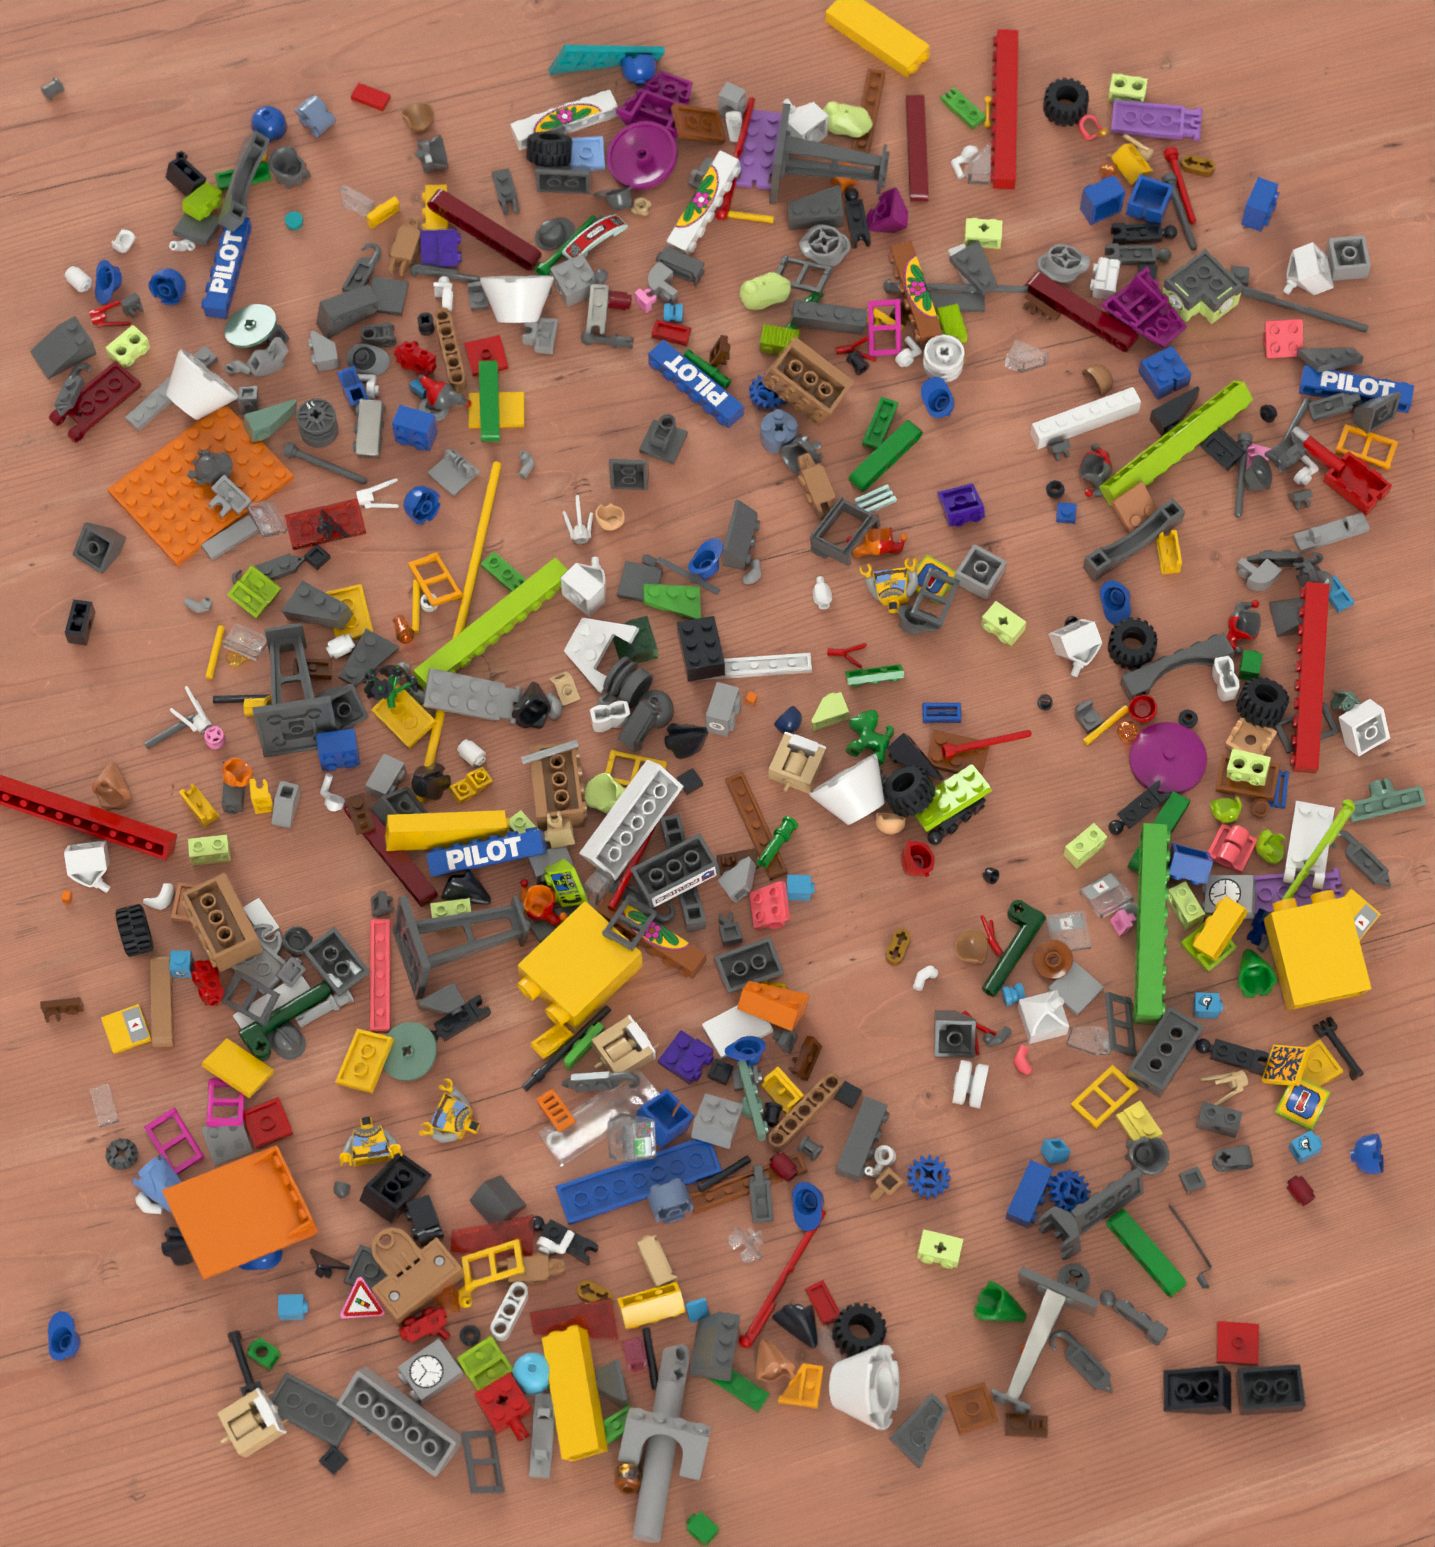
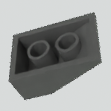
M76 316L59 324L30 351L48 380L96 354L92 340Z
M609 459L611 489L648 490L649 461Z
M335 926L303 949L304 957L338 996L371 973Z

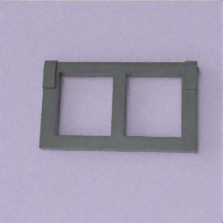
M784 255L776 273L782 276L788 263L801 265L803 268L796 282L790 283L791 288L821 295L833 272V266L817 264ZM809 268L824 271L817 287L802 284Z
M929 568L910 616L941 628L960 580ZM931 577L953 585L948 599L926 591ZM922 597L945 605L940 619L917 610Z
M1325 702L1322 704V713L1331 730L1321 734L1320 740L1340 732ZM1296 714L1282 719L1278 725L1273 726L1287 754L1293 752L1294 747L1290 745L1281 726L1292 722L1293 716L1296 717Z
M627 895L607 927L603 930L602 935L633 952L658 912L640 903L634 897ZM627 905L649 916L643 926L622 915ZM617 920L639 932L633 942L611 931Z
M236 970L227 990L224 992L221 1002L253 1019L260 1025L265 1026L280 994ZM241 978L253 985L242 1007L230 1000ZM259 989L271 995L261 1017L248 1011Z
M1107 992L1105 993L1110 1050L1130 1057L1137 1056L1131 1008L1132 999ZM1113 1001L1125 1005L1127 1022L1114 1019ZM1115 1026L1128 1031L1129 1047L1116 1044Z
M495 1431L461 1432L471 1494L504 1493ZM469 1438H489L492 1459H473ZM493 1465L497 1486H477L474 1466Z

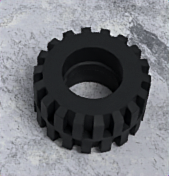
M1066 77L1062 78V80L1056 79L1055 83L1051 82L1044 96L1043 111L1046 118L1049 117L1051 123L1054 121L1055 125L1061 124L1062 127H1066V125L1071 127L1074 123L1079 124V120L1087 114L1089 92L1084 84L1080 85V81H1074V78L1068 80ZM1069 100L1073 102V104L1065 105L1060 103L1059 101Z
M536 132L527 137L526 159L529 162L548 167L563 166L571 162L572 138L557 132Z
M1129 617L1127 621L1124 618L1120 623L1117 622L1111 630L1108 642L1110 658H1115L1114 663L1116 665L1120 663L1122 668H1125V666L1129 667L1128 670H1133V667L1140 669L1141 665L1151 662L1158 643L1157 633L1153 631L1154 627L1152 625L1148 626L1146 620L1142 622L1141 618L1133 620V617ZM1134 638L1140 641L1143 646L1138 649H1131L1124 645L1123 640Z
M1251 678L1250 681L1245 682L1236 703L1237 711L1240 713L1241 718H1245V721L1252 723L1253 726L1271 728L1272 725H1278L1284 716L1289 704L1288 692L1283 689L1281 684H1277L1276 681H1271L1269 678Z
M907 765L904 768H899L891 776H888L887 781L883 784V796L893 812L898 816L908 817L909 815L914 816L916 813H921L923 809L929 807V804L933 802V797L936 794L935 786L922 767L917 765Z
M139 903L117 909L115 914L117 926L127 956L132 957L153 951L152 936L143 906Z
M855 1303L854 1307L850 1304L846 1309L843 1308L832 1329V1341H835L834 1346L836 1348H840L839 1353L842 1355L845 1353L847 1354L846 1358L882 1345L886 1337L887 1327H885V1319H881V1312H875V1307L869 1308L868 1304L865 1303L863 1306H860V1303ZM860 1325L869 1332L870 1337L865 1339L855 1337L850 1332L849 1326Z

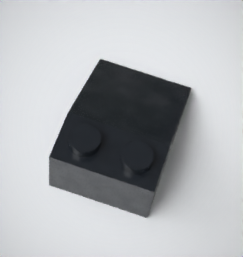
M398 1153L394 1159L365 1185L359 1201L392 1224L407 1208L406 1202L416 1197L432 1174L404 1154L401 1156Z
M1223 1365L1164 1370V1411L1210 1415L1231 1413V1372Z

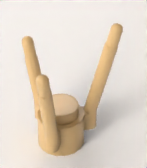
M1127 134L1122 135L1124 139L1138 147L1139 153L1148 163L1154 150L1144 146Z
M1243 1070L1200 1078L1202 1082L1217 1080L1215 1084L1228 1082L1230 1088H1235V1090L1214 1103V1105L1218 1106L1235 1094L1244 1091L1243 1087L1248 1085V1079Z

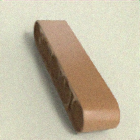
M439 308L435 311L434 318L448 381L455 392L461 393L466 389V379L451 313L446 308Z
M170 954L150 956L153 1048L174 1047L173 981L169 970Z
M829 1073L825 1075L769 1133L768 1147L771 1151L776 1153L783 1151L836 1096L841 1085L840 1077L837 1074ZM828 1082H834L837 1086L834 1088H830L826 1084ZM821 1096L823 1100L816 1102L813 1100V1097ZM801 1110H807L809 1111V1114L807 1116H802L799 1112ZM787 1124H794L796 1128L789 1130L785 1126ZM780 1138L782 1142L775 1144L772 1142V1139Z

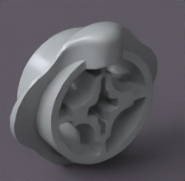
M819 224L808 230L799 242V247L802 254L810 258L814 263L836 266L849 252L850 242L836 228Z
M1058 244L1052 246L1048 253L1038 259L1036 269L1054 281L1070 283L1079 274L1088 269L1090 257L1085 256L1072 246Z

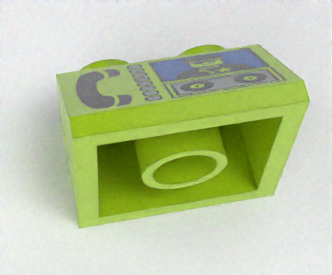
M565 858L543 868L545 871V875H543L544 880L555 893V903L558 902L562 907L580 905L585 901L588 903L575 868Z

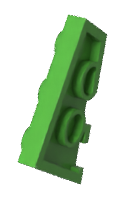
M644 584L643 604L662 611L667 610L676 613L677 616L682 618L685 616L691 619L701 618L700 586Z

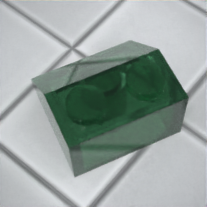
M648 616L632 619L625 623V625L639 628L631 644L616 635L613 638L619 660L626 656L632 662L638 664L658 659V649Z

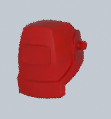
M907 841L901 853L904 873L910 876L929 877V872L933 870L935 857L929 846L919 841Z

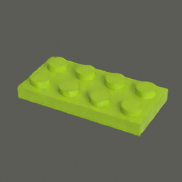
M971 764L937 785L933 802L929 804V807L923 809L921 813H916L914 816L927 832L992 792V789L974 765Z

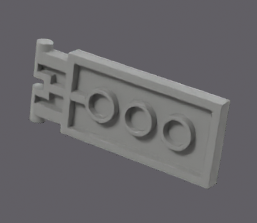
M430 668L423 707L496 722L500 718L510 720L509 724L517 725V719L512 718V711L515 708L513 704H518L521 699L522 687L515 686V689L504 687L505 683Z

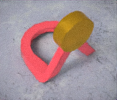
M1085 115L1079 120V130L1085 140H1091L1096 136L1102 137L1109 131L1107 127L1102 129L1098 120L1093 115ZM1085 119H1092L1099 132L1090 136L1083 127Z

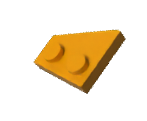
M803 1363L797 1371L795 1379L789 1382L787 1389L782 1396H779L778 1403L818 1409L824 1366Z

